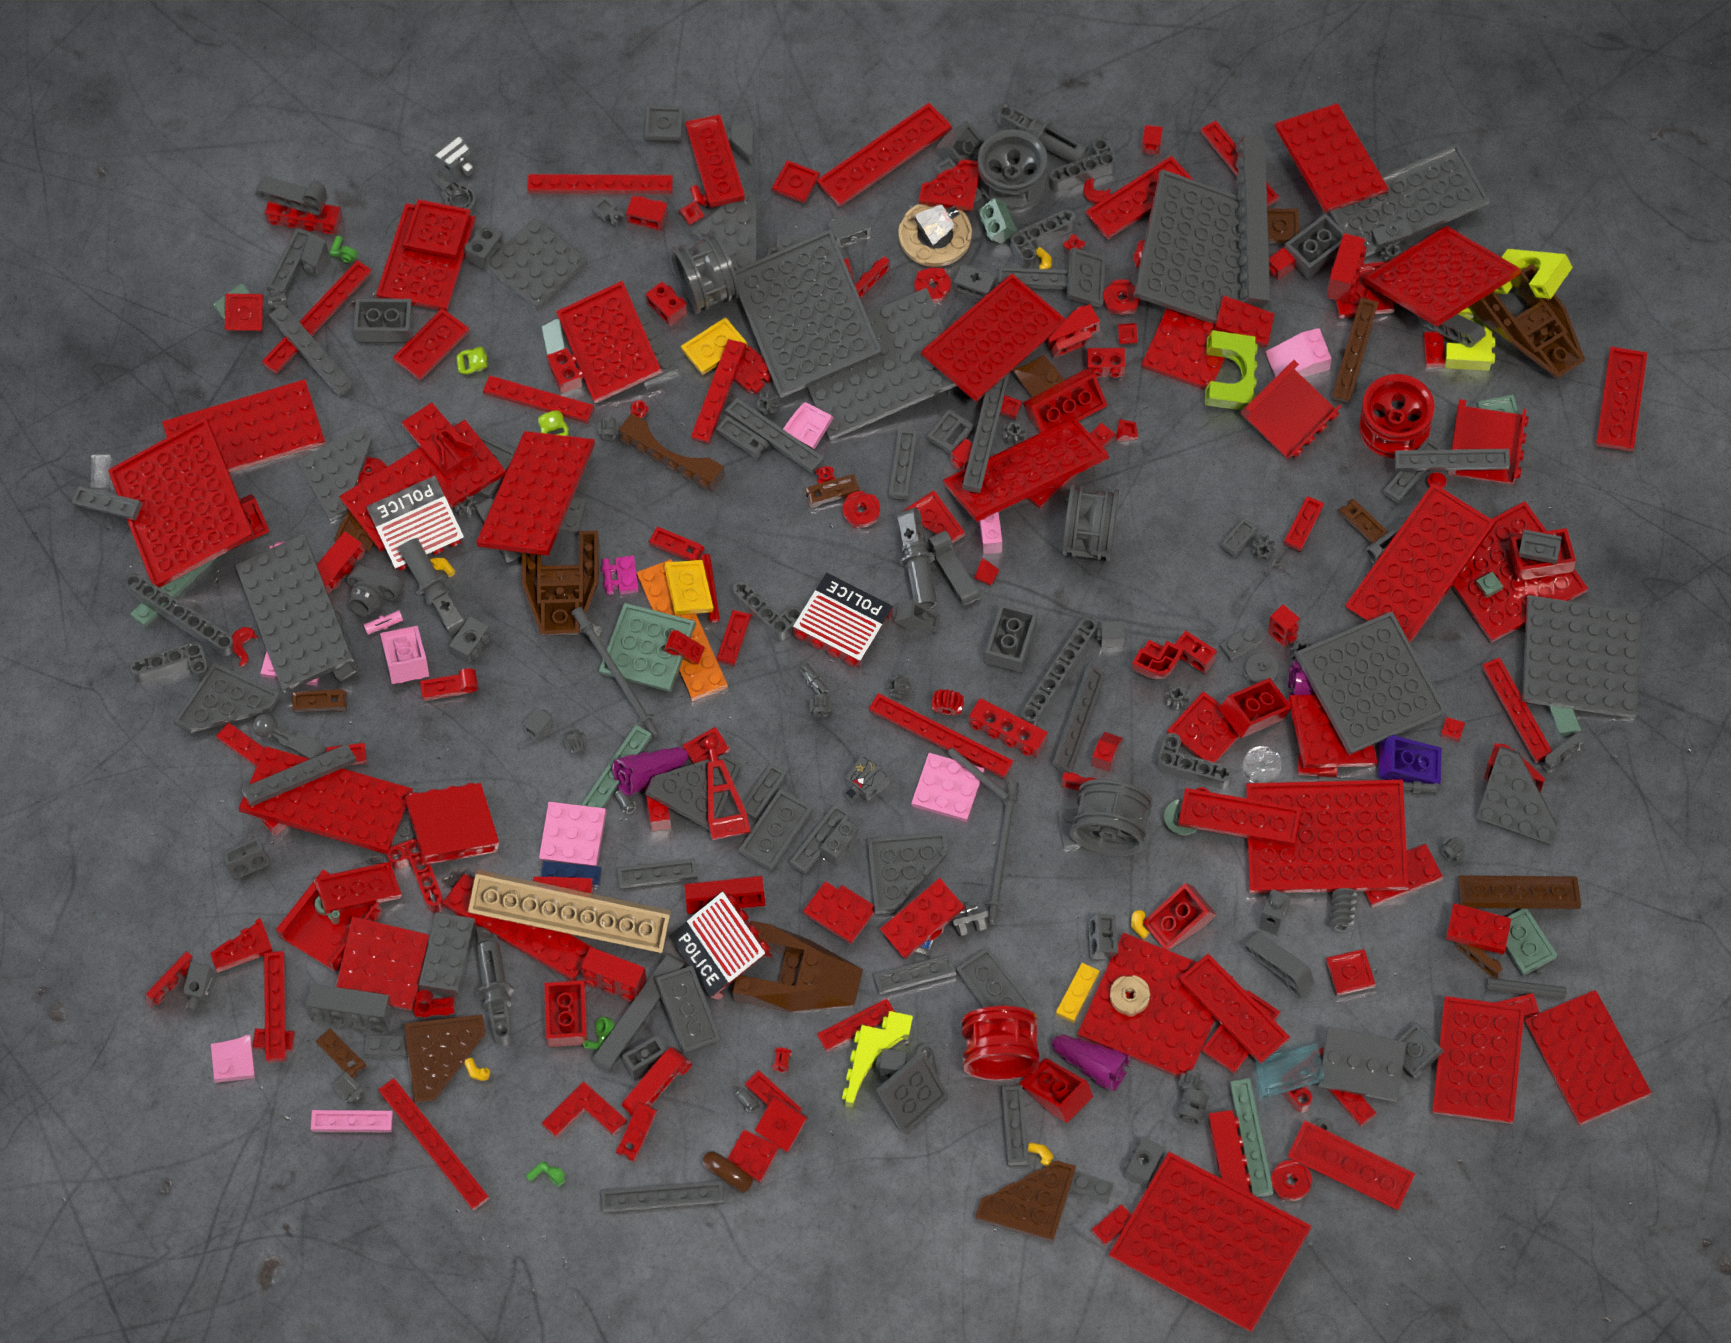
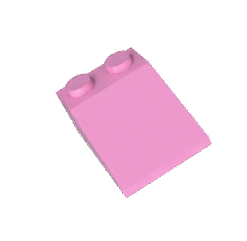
M1320 328L1302 332L1265 351L1274 377L1293 359L1299 364L1295 370L1303 377L1330 370L1332 358Z
M418 626L380 633L392 684L429 677L426 655Z

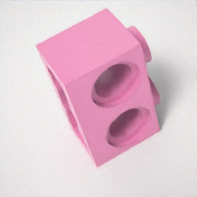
M999 512L979 521L983 554L1002 553V536Z

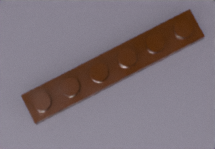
M1360 298L1332 399L1350 404L1379 302Z

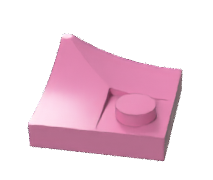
M804 402L793 414L783 430L815 450L834 418L828 413Z
M250 1035L211 1044L215 1083L255 1078Z

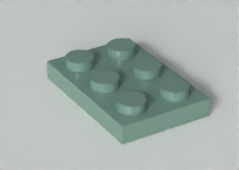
M1522 909L1508 916V918L1512 919L1506 951L1523 976L1557 959V953L1528 909Z

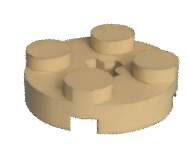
M1133 975L1132 977L1122 976L1113 983L1110 1001L1118 1012L1127 1016H1134L1142 1012L1149 1004V987L1142 978ZM1134 992V998H1126L1127 995L1125 993Z

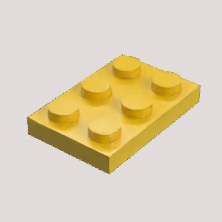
M725 317L683 344L681 351L703 376L718 366L728 339L746 343V346L747 342Z
M703 561L666 562L664 567L675 615L712 612L713 604Z

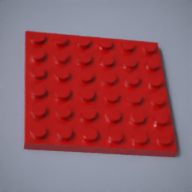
M1445 226L1365 275L1363 281L1371 288L1437 327L1521 275V270L1516 265L1452 228Z
M1526 501L1492 518L1496 522L1495 527L1452 585L1453 590L1491 643L1526 625V607L1529 595L1571 601L1588 592V587L1575 569L1569 573L1517 581L1508 548L1511 537L1523 535L1524 530L1534 532L1547 531ZM1493 572L1503 585V589L1486 598L1476 585V581Z
M1123 932L1118 943V953L1110 960L1077 1033V1037L1093 1044L1097 1043L1111 1050L1121 1051L1135 1061L1179 1079L1182 1073L1186 1074L1188 1070L1193 1071L1216 1019L1179 981V977L1197 962ZM1122 976H1138L1149 987V1004L1142 1012L1134 1016H1127L1118 1012L1113 1007L1110 1001L1111 987ZM1134 992L1125 993L1127 995L1126 998H1134Z

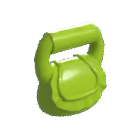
M481 346L472 350H464L456 356L458 372L468 375L475 371H483L488 366L485 349ZM464 355H467L470 368L467 370L465 369Z
M551 411L539 416L538 423L541 427V433H548L563 428L564 432L556 435L568 436L569 429L560 411Z

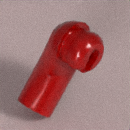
M698 185L691 186L690 191L694 201L702 206H709L706 194H701Z

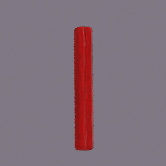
M702 554L700 558L703 561L713 604V611L708 612L709 620L711 623H718L720 617L710 554Z

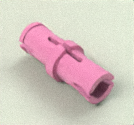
M397 610L386 616L380 615L378 619L363 625L367 634L370 635L381 629L386 630L389 626L402 622L403 619L400 611ZM389 619H392V620H390V621H388V622H385V623H383V624H380V625H378V626H375V625H377V624H379V623H382V622H384V621H387V620H389Z

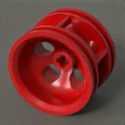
M1404 374L1383 376L1375 380L1368 387L1363 398L1359 432L1364 444L1372 452L1385 458L1395 459V451L1418 450L1425 440L1429 438L1435 404L1428 387L1420 380ZM1392 402H1402L1404 407L1400 410L1394 409ZM1382 410L1385 416L1380 418L1373 411ZM1415 414L1418 415L1420 419L1414 422H1410L1407 419V417L1409 415Z
M1015 1006L985 1007L967 1013L961 1020L962 1036L967 1040V1048L963 1054L964 1072L974 1078L994 1081L1013 1080L1035 1073L1040 1068L1039 1050L1037 1049V1015L1028 1009Z

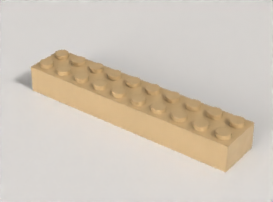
M478 870L475 875L468 912L659 953L663 952L672 911Z

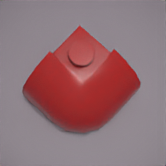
M1148 640L1144 649L1140 648L1132 663V671L1150 679L1161 680L1167 678L1180 661L1184 648L1168 641L1162 646Z

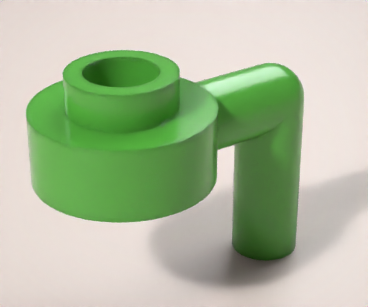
M336 236L330 250V255L332 257H340L345 263L355 262L358 252L347 246H342L339 250L343 238Z
M600 1017L596 1021L595 1032L599 1036L598 1042L586 1040L583 1044L584 1048L600 1049L614 1029V1022L611 1018Z
M544 1161L526 1175V1178L531 1182L544 1171L557 1187H560L565 1182L564 1177L566 1176L559 1167L555 1169Z

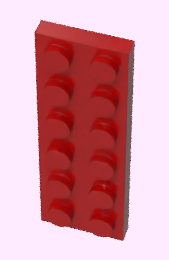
M721 115L686 121V129L709 206L715 207L745 200V194Z
M1171 155L1085 211V216L1109 240L1151 212L1159 172L1162 169L1191 180L1194 179Z
M1610 347L1596 446L1633 452L1648 352Z
M1185 788L1178 826L1295 846L1301 808Z
M1209 953L1179 977V981L1260 1065L1290 1040V1036Z
M1305 1120L1287 1156L1396 1210H1399L1416 1174Z

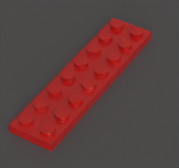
M927 103L817 179V184L840 208L951 131L952 125L930 103Z
M465 873L442 902L443 907L462 917L474 918L478 927H483L489 933L496 934L498 939L571 981H575L581 973L580 967L589 948L592 947L569 933L468 912L475 879Z

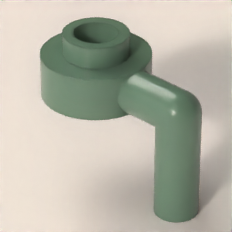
M318 896L315 900L316 911L321 915H328L333 924H338L340 921L339 911L334 910L331 914H326L325 910L321 907L320 896Z

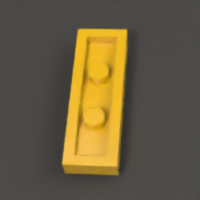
M1081 963L1056 1011L1057 1016L1072 1023L1075 1022L1099 976V970Z

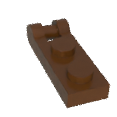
M854 474L804 489L806 497L809 498L808 504L810 508L818 507L820 504L841 499L853 492L860 491ZM820 492L821 496L816 497L815 494Z
M1354 499L1348 501V505L1342 506L1338 510L1339 515L1346 519L1371 544L1388 533Z
M338 689L292 692L293 712L346 711L347 703L345 699L347 698V691ZM332 698H337V702H332Z
M1456 942V948L1491 978L1498 979L1503 971L1501 964L1496 959H1491L1486 955L1484 949Z
M331 1028L315 1041L327 1056L343 1072L346 1071L352 1079L357 1076L356 1073L360 1070L363 1071L367 1067L365 1062ZM352 1062L355 1063L351 1068L348 1067Z

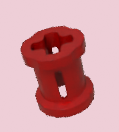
M782 1047L775 1048L774 1053L776 1056L775 1062L772 1064V1070L780 1073L789 1072L788 1063L789 1057L792 1056V1051Z

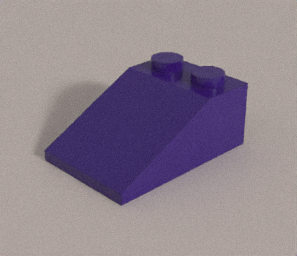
M1391 735L1379 744V778L1403 780V782L1411 783L1413 781H1421V783L1439 785L1441 784L1442 748Z

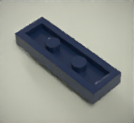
M543 861L541 877L592 878L594 887L599 888L602 867Z

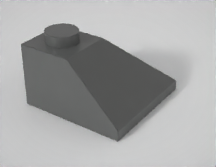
M966 121L946 134L936 149L944 159L950 157L957 165L963 159L978 161V153L984 140L973 126Z

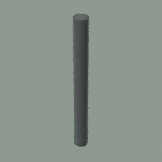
M954 748L949 750L948 754L1004 801L1010 797L1006 791Z

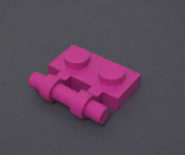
M634 555L615 558L616 565H611L608 558L602 560L601 571L605 579L603 586L606 589L607 595H613L616 588H619L620 595L639 592ZM617 573L618 580H613L612 574Z

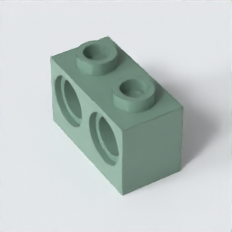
M994 198L979 209L981 222L985 225L986 234L991 241L1001 244L1017 232L1005 202Z

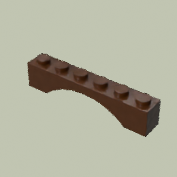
M632 413L619 428V437L624 444L632 445L640 453H646L654 461L665 464L671 471L681 473L684 478L695 481L703 489H709L713 492L725 476L724 466L709 457H685L663 447L650 432L647 422Z

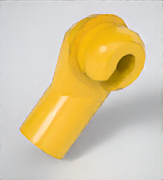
M1039 247L1036 250V255L1042 262L1039 265V269H1051L1052 257L1043 248Z
M445 558L430 559L435 570L444 571L448 577H452L456 573L455 569Z
M1136 910L1132 914L1131 928L1142 939H1145L1150 934L1143 926L1146 914L1143 910Z
M473 1058L464 1061L471 1078L479 1081H485L489 1078L490 1070L488 1068H477Z
M1029 1142L1028 1152L1039 1154L1042 1157L1041 1163L1049 1166L1053 1159V1154L1045 1145Z

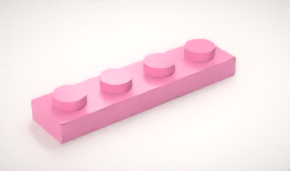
M312 1110L311 1131L392 1133L393 1112Z

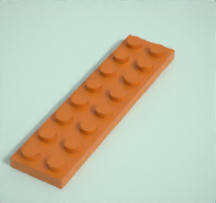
M670 559L638 571L636 574L652 610L696 622L691 639L705 647L699 664H692L683 658L679 669L691 700L695 701L728 688V685L696 613L675 615L664 567L666 562H673Z

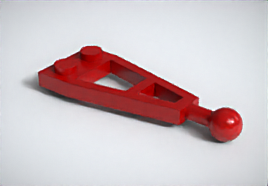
M707 736L704 739L703 745L709 751L711 762L707 763L708 825L711 839L714 841L749 834L751 831L745 808L723 759H718L716 749L719 746V741L715 736ZM720 768L726 784L713 786V769ZM730 791L739 814L714 819V794Z

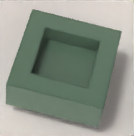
M1493 572L1476 581V585L1486 598L1503 589V585Z

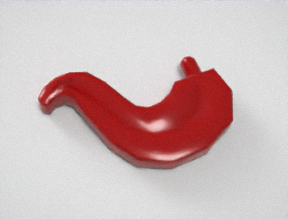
M1094 178L1085 181L1083 193L1087 201L1098 204L1111 195L1110 188L1107 191L1095 190L1093 188Z
M241 627L231 636L234 644L233 653L242 660L238 663L239 667L245 666L249 660L243 648L244 643L250 641L251 638H258L255 635V631L250 627Z

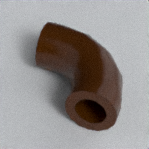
M710 1151L704 1155L703 1167L721 1178L739 1193H744L751 1187L753 1183L752 1176L735 1163L715 1151Z

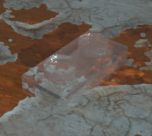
M110 454L92 455L91 489L111 491V477L108 472L112 463Z

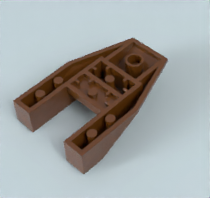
M1531 264L1521 270V275L1511 280L1531 307L1530 309L1514 318L1494 291L1472 304L1471 308L1482 322L1558 379L1583 363L1585 358L1566 307L1554 293L1551 299L1538 298L1534 295L1529 283L1538 270Z
M598 530L579 531V565L543 566V555L522 553V586L541 636L580 634V625L574 615H572V612L582 607L587 615L598 585L600 563Z
M756 921L750 922L751 925L753 924L759 930L760 934L758 936L760 939L765 940L770 946L769 952L783 954L785 957L778 982L743 975L736 978L733 990L735 1002L789 1013L855 1006L863 973L862 968L807 938L771 924Z

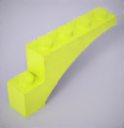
M889 1011L888 1017H884L883 1029L862 1025L861 1031H856L854 1042L858 1043L857 1050H852L850 1061L854 1062L853 1069H848L846 1078L847 1081H850L849 1088H844L842 1097L843 1100H846V1107L853 1108L860 1085L868 1071L877 1061L878 1055L882 1056V1050H889L898 1042L904 1039L908 1040L913 1016Z

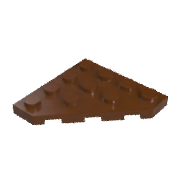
M483 1014L403 1024L414 1103L431 1102L437 1098L486 1034Z
M1055 1161L1049 1166L1025 1176L1024 1179L1016 1183L1013 1182L990 1196L987 1195L981 1198L975 1220L1053 1243L1076 1166Z

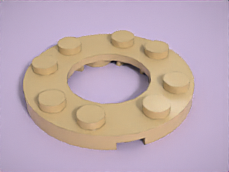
M918 204L912 207L905 214L899 225V242L902 250L910 259L924 266L940 267L954 263L967 252L971 243L972 229L968 217L962 210H958L960 215L952 219L955 227L952 229L953 238L951 242L943 248L931 249L928 246L922 245L918 240L917 233L919 227L913 216L935 206Z

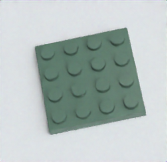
M624 603L607 651L626 681L671 692L683 657L667 653L664 650L670 632L673 630H678L691 638L696 622ZM603 659L599 673L614 677Z

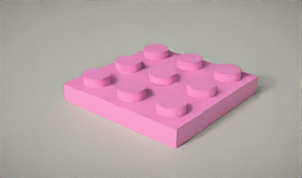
M929 753L911 806L967 822L981 781L956 760ZM977 767L981 772L984 773V768Z
M549 802L539 859L568 864L598 866L607 810L605 808Z

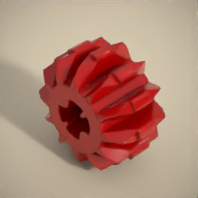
M939 689L932 696V709L942 715L956 716L961 714L964 706V696L954 690Z

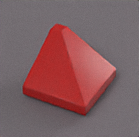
M696 201L678 210V213L688 225L704 217Z
M1120 419L1116 441L1137 440L1136 422Z
M982 558L974 579L992 586L999 573V569Z

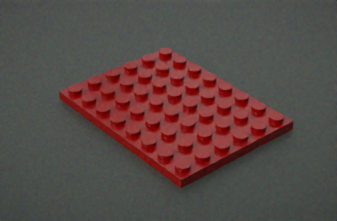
M206 417L108 469L118 496L139 500L143 503L136 521L127 519L150 581L159 588L255 537L215 435Z
M1403 780L1246 783L1247 799L1301 808L1295 846L1248 838L1250 894L1271 893L1272 889L1282 893L1333 892L1340 888H1350L1356 891L1408 890Z
M1168 1152L1110 1251L1109 1257L1252 1333L1310 1233L1312 1226L1189 1161Z

